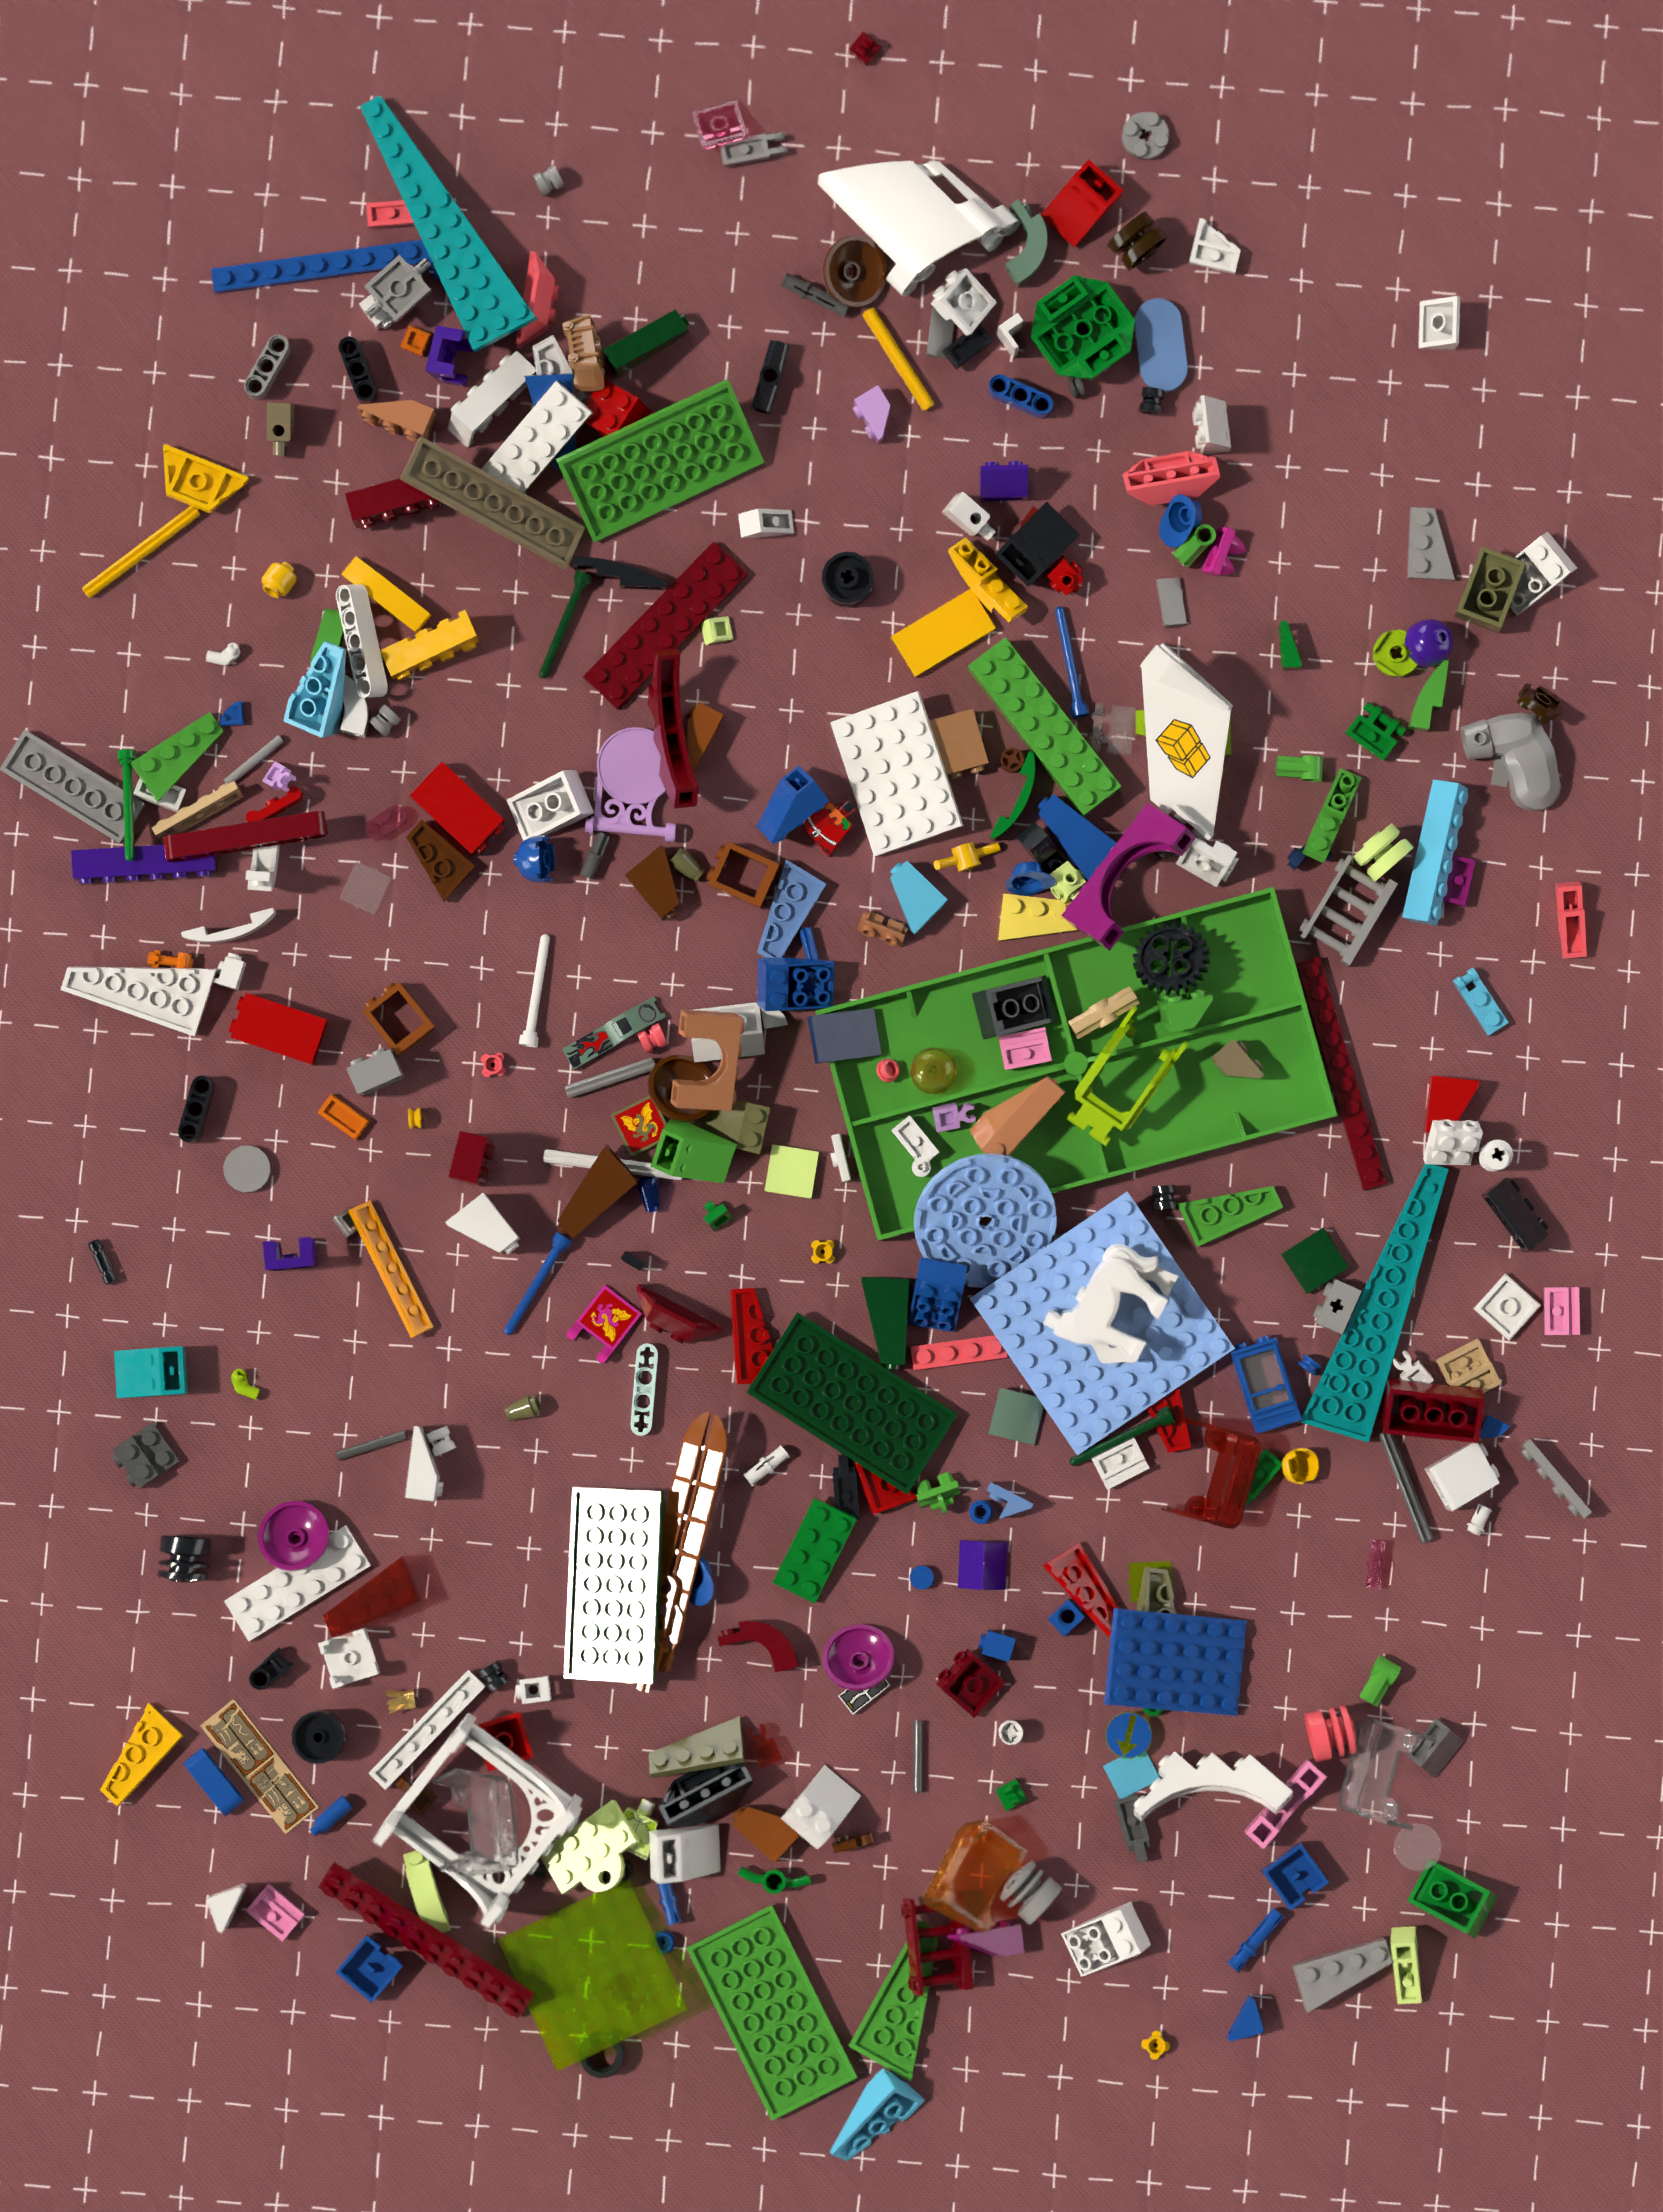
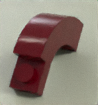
M756 1620L739 1621L740 1631L736 1632L735 1628L722 1630V1635L717 1637L719 1646L745 1640L756 1641L762 1644L771 1655L775 1673L798 1667L795 1651L787 1637L780 1630L765 1622Z

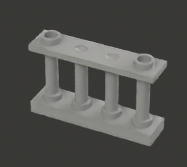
M1350 855L1346 859L1341 858L1334 869L1337 871L1335 878L1310 920L1305 919L1298 930L1302 933L1299 939L1304 940L1307 934L1340 952L1339 955L1342 956L1340 963L1347 967L1352 963L1398 884L1391 879L1386 884L1384 882H1374L1369 876L1349 865L1353 858ZM1343 873L1374 890L1375 894L1378 895L1375 903L1370 902L1368 904L1339 887L1337 883ZM1331 893L1363 911V915L1366 916L1364 922L1356 924L1325 906ZM1319 914L1351 931V935L1354 936L1351 944H1343L1314 927L1313 924Z

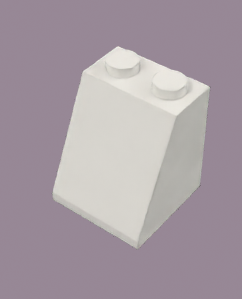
M484 1193L445 1222L449 1227L501 1254L504 1252L510 1254L519 1247L517 1242L521 1240L520 1237Z
M1469 1443L1424 1468L1447 1510L1453 1511L1499 1484L1497 1478L1500 1477V1474L1494 1464L1489 1465L1486 1459L1489 1455L1482 1443L1479 1445L1478 1443Z

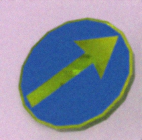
M1125 1711L1116 1714L1109 1721L1105 1729V1740L1108 1748L1114 1755L1123 1759H1134L1142 1756L1149 1749L1152 1742V1729L1149 1722L1142 1715L1136 1712Z

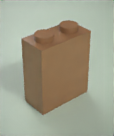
M973 709L929 721L949 781L961 778V773L967 771L975 774L985 770L984 767L988 766L989 762Z

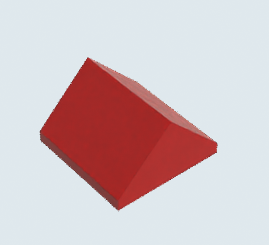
M521 1712L504 1715L477 1724L523 1761L534 1758ZM484 1758L488 1772L498 1769Z

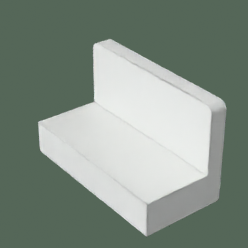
M1018 313L998 326L997 332L998 338L1013 358L1017 356L1019 346L1012 336L1022 330L1023 319Z

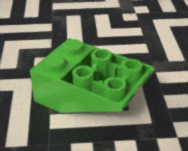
M670 1119L662 1130L651 1167L675 1177L724 1183L737 1144L688 1122Z

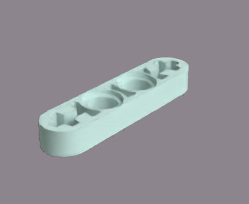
M649 1343L641 1345L636 1353L630 1425L633 1433L639 1436H644L651 1431L653 1421L658 1350ZM646 1347H650V1351L654 1352V1357L649 1358V1364H654L653 1369L648 1367L639 1368V1363L644 1364L645 1362L644 1356H641L640 1353L645 1351ZM642 1371H649L652 1375V1381L647 1385L639 1382L638 1377ZM647 1395L650 1398V1405L647 1408L638 1407L636 1403L638 1396ZM635 1410L640 1412L650 1411L649 1417L644 1415V1423H648V1428H644L643 1432H639V1429L634 1426L635 1422L640 1420V1415L635 1416Z

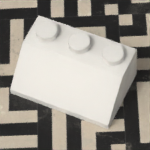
M757 1002L694 1009L699 1011L737 1013L744 1021V1032L740 1034V1044L742 1046L740 1057L765 1054L760 1007L757 1005ZM691 1038L694 1062H706L722 1058L721 1049L716 1041Z

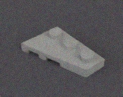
M1410 508L1407 579L1455 580L1435 508Z

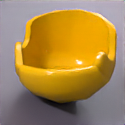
M1293 1449L1283 1458V1474L1287 1481L1294 1484H1304L1307 1481L1314 1480L1319 1470V1459L1315 1452L1310 1449Z

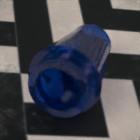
M657 1177L639 1179L637 1188L645 1211H659L660 1182H658Z

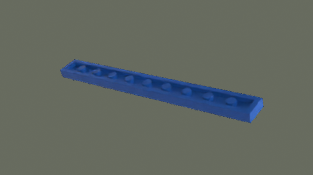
M421 239L212 268L211 273L214 293L216 294L381 271L398 255L412 266H416L423 258L428 262L431 259Z

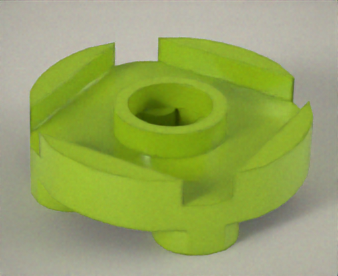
M1388 631L1377 639L1373 647L1372 659L1378 670L1383 674L1400 678L1411 673L1417 666L1409 656L1411 654L1409 647L1405 646L1407 631ZM1400 648V654L1403 657L1401 659L1398 657L1393 659L1390 650Z

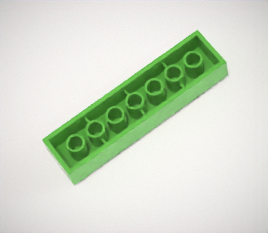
M1006 637L968 665L967 670L1028 749L1034 753L1035 758L1082 817H1085L1120 790L1121 785Z

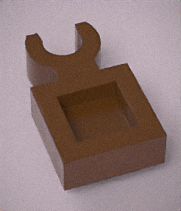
M871 1832L856 1837L844 1834L835 1837L836 1841L832 1842V1847L835 1854L871 1844L874 1841Z

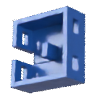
M1300 1842L1261 1869L1264 1876L1290 1911L1306 1900L1302 1894L1308 1889L1314 1894L1329 1883Z
M367 1934L335 1973L372 2003L404 1964L392 1953L389 1952L386 1955L380 1950L382 1945Z

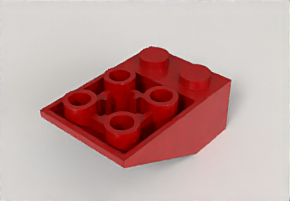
M1088 159L1043 211L1041 217L1075 248L1122 198L1124 190Z

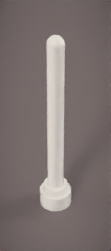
M543 934L540 938L526 1031H523V1035H520L519 1045L538 1047L539 1038L535 1029L550 937L547 934Z

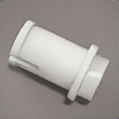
M1478 1504L1471 1522L1467 1523V1531L1477 1536H1480L1481 1532L1484 1533L1485 1530L1483 1528L1492 1510Z

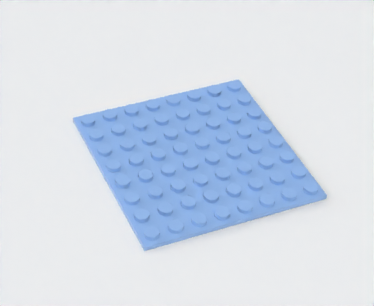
M1128 1192L1110 1202L970 1298L1077 1455L1235 1349ZM1119 1243L1127 1245L1142 1257L1151 1258L1157 1256L1158 1266L1178 1275V1278L1173 1284L1168 1297L1161 1292L1155 1282L1145 1281L1158 1294L1168 1298L1159 1319H1156L1150 1313L1147 1303L1136 1294L1121 1292L1119 1307L1111 1326L1133 1337L1145 1340L1146 1344L1137 1362L1104 1364L1099 1360L1091 1344H1079L1053 1334L1054 1329L1044 1325L1043 1321L1049 1309L1062 1314L1063 1310L1072 1309L1078 1304L1079 1301L1076 1300V1296L1081 1286H1087L1093 1272L1103 1260L1105 1251L1111 1245Z

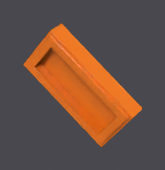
M330 1094L317 1112L354 1140L359 1138L370 1122L332 1094Z

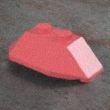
M530 251L523 299L538 320L518 330L516 338L517 348H523L547 331L549 323H554L556 309L552 308L553 299H558L559 286H556L555 278L535 251Z
M1191 451L1142 459L1132 466L1129 471L1123 473L1127 494L1151 506L1170 503L1172 498L1178 494H1183L1190 499L1198 498L1220 478L1216 457H1207Z

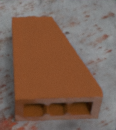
M750 1805L745 1809L741 1806L732 1815V1818L735 1819L732 1825L773 1863L779 1859L800 1835L781 1819V1815Z

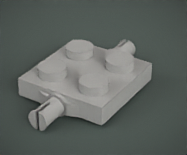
M398 255L364 286L375 301L371 307L365 310V313L372 319L382 309L397 323L431 292V289L421 277V273L431 264L423 258L420 263L413 267Z

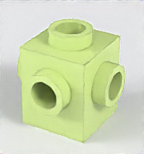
M1069 861L1050 874L1056 880L1055 885L1051 887V892L1057 899H1061L1064 904L1071 899L1074 900L1086 883L1082 872L1075 869Z

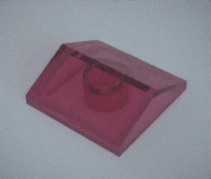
M737 100L691 112L703 150L748 138Z

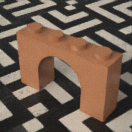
M681 1009L678 1033L685 1038L711 1039L716 1041L721 1049L722 1058L718 1070L705 1080L673 1079L670 1103L676 1108L732 1111V1104L736 1102L735 1081L739 1078L737 1060L742 1053L740 1034L744 1032V1021L740 1015L730 1012Z

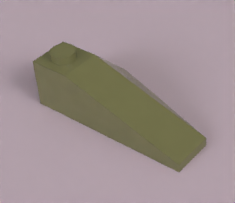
M1145 1567L1136 1610L1176 1614L1173 1603L1175 1597L1168 1570Z

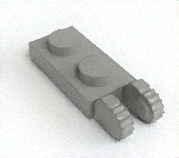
M779 132L768 135L764 133L719 142L724 167L768 159L788 153L787 147L783 146L768 149L767 142L782 141L785 139L784 133Z

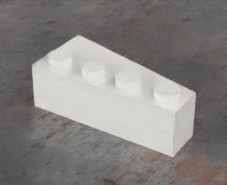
M518 351L511 356L507 354L500 361V367L496 371L490 370L483 378L484 382L479 387L477 385L472 387L467 393L468 397L463 402L459 400L451 408L452 414L447 429L467 448L473 443V436L477 431L482 434L486 430L488 424L493 419L492 415L499 416L509 404L507 400L510 398L513 401L527 387L524 376L536 375V368Z

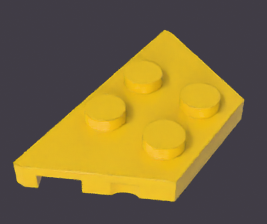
M167 444L163 445L166 496L211 513L249 481V478L245 475Z

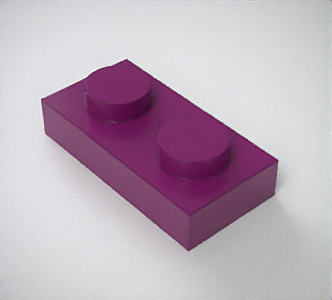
M1453 855V867L1448 875L1447 894L1443 897V902L1465 907L1476 860Z

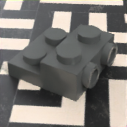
M154 1422L112 1449L115 1453L112 1455V1459L119 1468L124 1466L128 1472L125 1475L127 1481L132 1487L137 1485L139 1489L180 1462Z

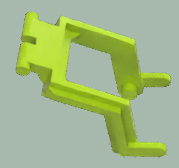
M1134 1005L1075 1089V1099L1083 1104L1077 1114L1071 1112L1067 1117L1068 1121L1083 1131L1087 1125L1093 1127L1089 1135L1104 1146L1111 1139L1107 1134L1113 1125L1121 1131L1130 1129L1189 1044L1187 1041H1184L1178 1050L1176 1048H1173L1171 1052L1167 1049L1163 1050L1158 1058L1164 1063L1130 1111L1120 1112L1096 1096L1092 1090V1081L1124 1035L1131 1039L1137 1031L1132 1026L1135 1020L1131 1018L1137 1010V1007Z

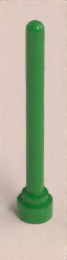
M122 749L117 751V757L120 766L123 767L125 858L128 861H132L135 854L131 762L137 759L136 750Z

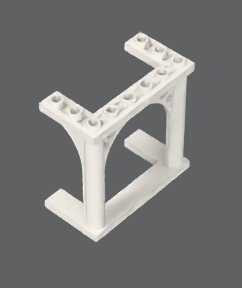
M468 1712L384 1820L373 1841L382 1846L392 1832L454 1878L473 1896L484 1914L481 1923L489 1928L492 1923L497 1925L503 1918L504 1912L508 1908L507 1905L511 1901L508 1897L512 1892L517 1894L525 1883L522 1880L527 1873L532 1875L539 1865L536 1861L541 1855L546 1857L554 1846L551 1844L556 1836L561 1838L566 1830L570 1832L580 1816L579 1813L583 1809L580 1807L583 1799L576 1794L573 1797L569 1796L474 1723L476 1718ZM462 1742L516 1782L525 1793L530 1804L532 1818L526 1840L517 1851L498 1861L477 1862L460 1856L404 1813L451 1752L454 1753ZM538 1797L541 1802L544 1800L547 1803L537 1805L535 1804V1798ZM548 1809L554 1813V1817L549 1821H542L537 1817V1813ZM538 1826L548 1827L540 1831L542 1834H537L535 1831ZM524 1846H529L530 1851L526 1852ZM510 1862H515L516 1867L515 1865L512 1867V1875L510 1876V1870L507 1865ZM496 1867H500L505 1873V1880L502 1883H497L493 1879L492 1872ZM485 1868L488 1870L486 1874L487 1879L483 1877V1873L479 1872L480 1869Z

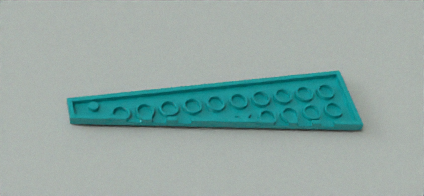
M379 95L361 105L360 108L472 349L477 352L538 320L451 194L437 177L432 167L423 157V154L416 147L409 134L402 127L383 97Z
M1424 1163L1349 1318L1345 1330L1301 1417L1302 1420L1299 1422L1369 1443L1448 1173L1447 1168Z

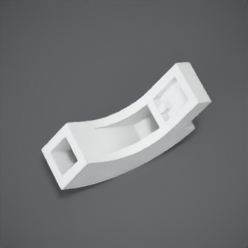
M345 675L343 695L345 713L340 730L343 733L365 738L369 725L368 704L365 698L357 694L355 682Z
M280 845L253 849L251 868L246 870L248 890H273L278 868Z

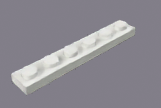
M468 1670L368 1774L386 1790L486 1685Z

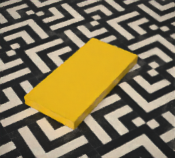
M969 589L892 635L891 639L916 678L994 631L996 627L977 596Z

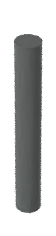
M404 1430L336 1451L337 1458L342 1460L406 1440L407 1436Z
M913 1721V1793H922L923 1721Z

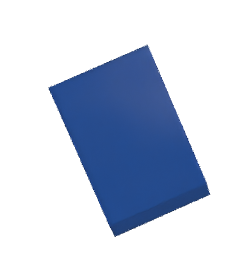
M1250 1995L1247 1996L1226 2035V2038L1231 2042L1264 2033L1255 1999Z

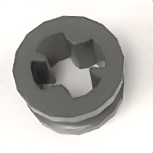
M1067 378L1073 399L1078 394L1084 396L1085 392L1081 379Z

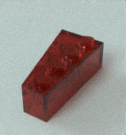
M400 1557L323 1615L331 1638L422 1600L405 1557Z

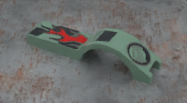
M655 996L625 1011L600 1028L563 1048L562 1050L572 1068L575 1070L614 1048L635 1033L666 1018V1015L664 1013L660 1014L654 1003L657 1001Z

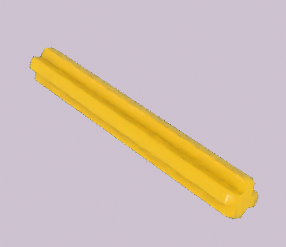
M874 308L866 310L863 313V318L923 411L930 409L934 405L933 400Z

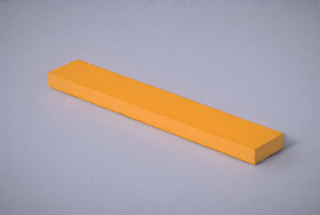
M371 1200L348 1210L410 1337L413 1338L434 1328Z

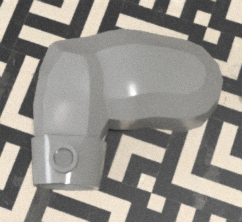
M1505 714L1486 721L1481 719L1461 727L1462 743L1468 760L1493 758V755L1501 756L1504 770L1508 775L1510 796L1516 806L1529 812H1540L1551 807L1559 798L1561 782L1555 751L1535 714Z

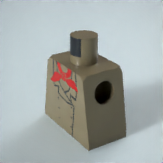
M267 403V441H273V455L287 456V442H294L295 404ZM280 425L284 428L282 436L277 434V428Z

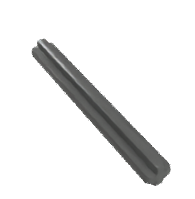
M1382 1432L1379 1434L1419 1540L1421 1543L1431 1541L1433 1536L1393 1434H1384Z

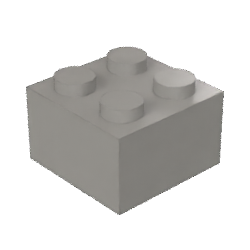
M384 1047L372 1052L373 1057L365 1060L361 1057L350 1062L351 1066L346 1069L359 1096H366L405 1078L391 1049L387 1050Z

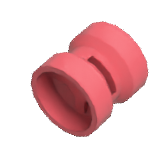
M659 1023L653 1025L649 1031L642 1030L637 1032L646 1054L653 1052L654 1047L659 1046L662 1048L668 1045Z

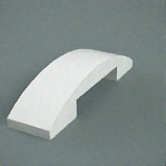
M274 908L251 913L252 923L208 935L207 928L202 926L181 932V935L184 939L199 943H223L237 940L265 926L276 915V911Z

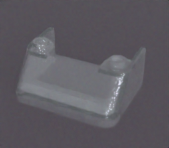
M1364 1718L1358 1725L1356 1754L1350 1755L1339 1796V1805L1345 1811L1387 1825L1412 1830L1413 1825L1397 1820L1399 1813L1398 1802L1388 1797L1401 1751L1406 1753L1412 1752L1416 1748L1419 1738L1436 1742L1437 1737L1380 1720Z
M456 1768L432 1779L435 1785L450 1787L455 1804L467 1809L471 1852H464L459 1855L458 1859L440 1866V1871L464 1876H475L503 1872L515 1868L519 1863L513 1789L508 1779Z

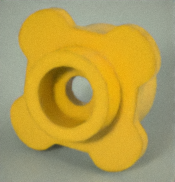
M814 1240L811 1244L813 1248L812 1262L816 1264L820 1261L832 1263L835 1259L833 1256L834 1242L831 1240L826 1242Z
M1153 2031L1152 2036L1141 2042L1142 2048L1150 2053V2058L1153 2060H1157L1159 2055L1170 2048L1169 2042L1164 2041L1159 2031Z

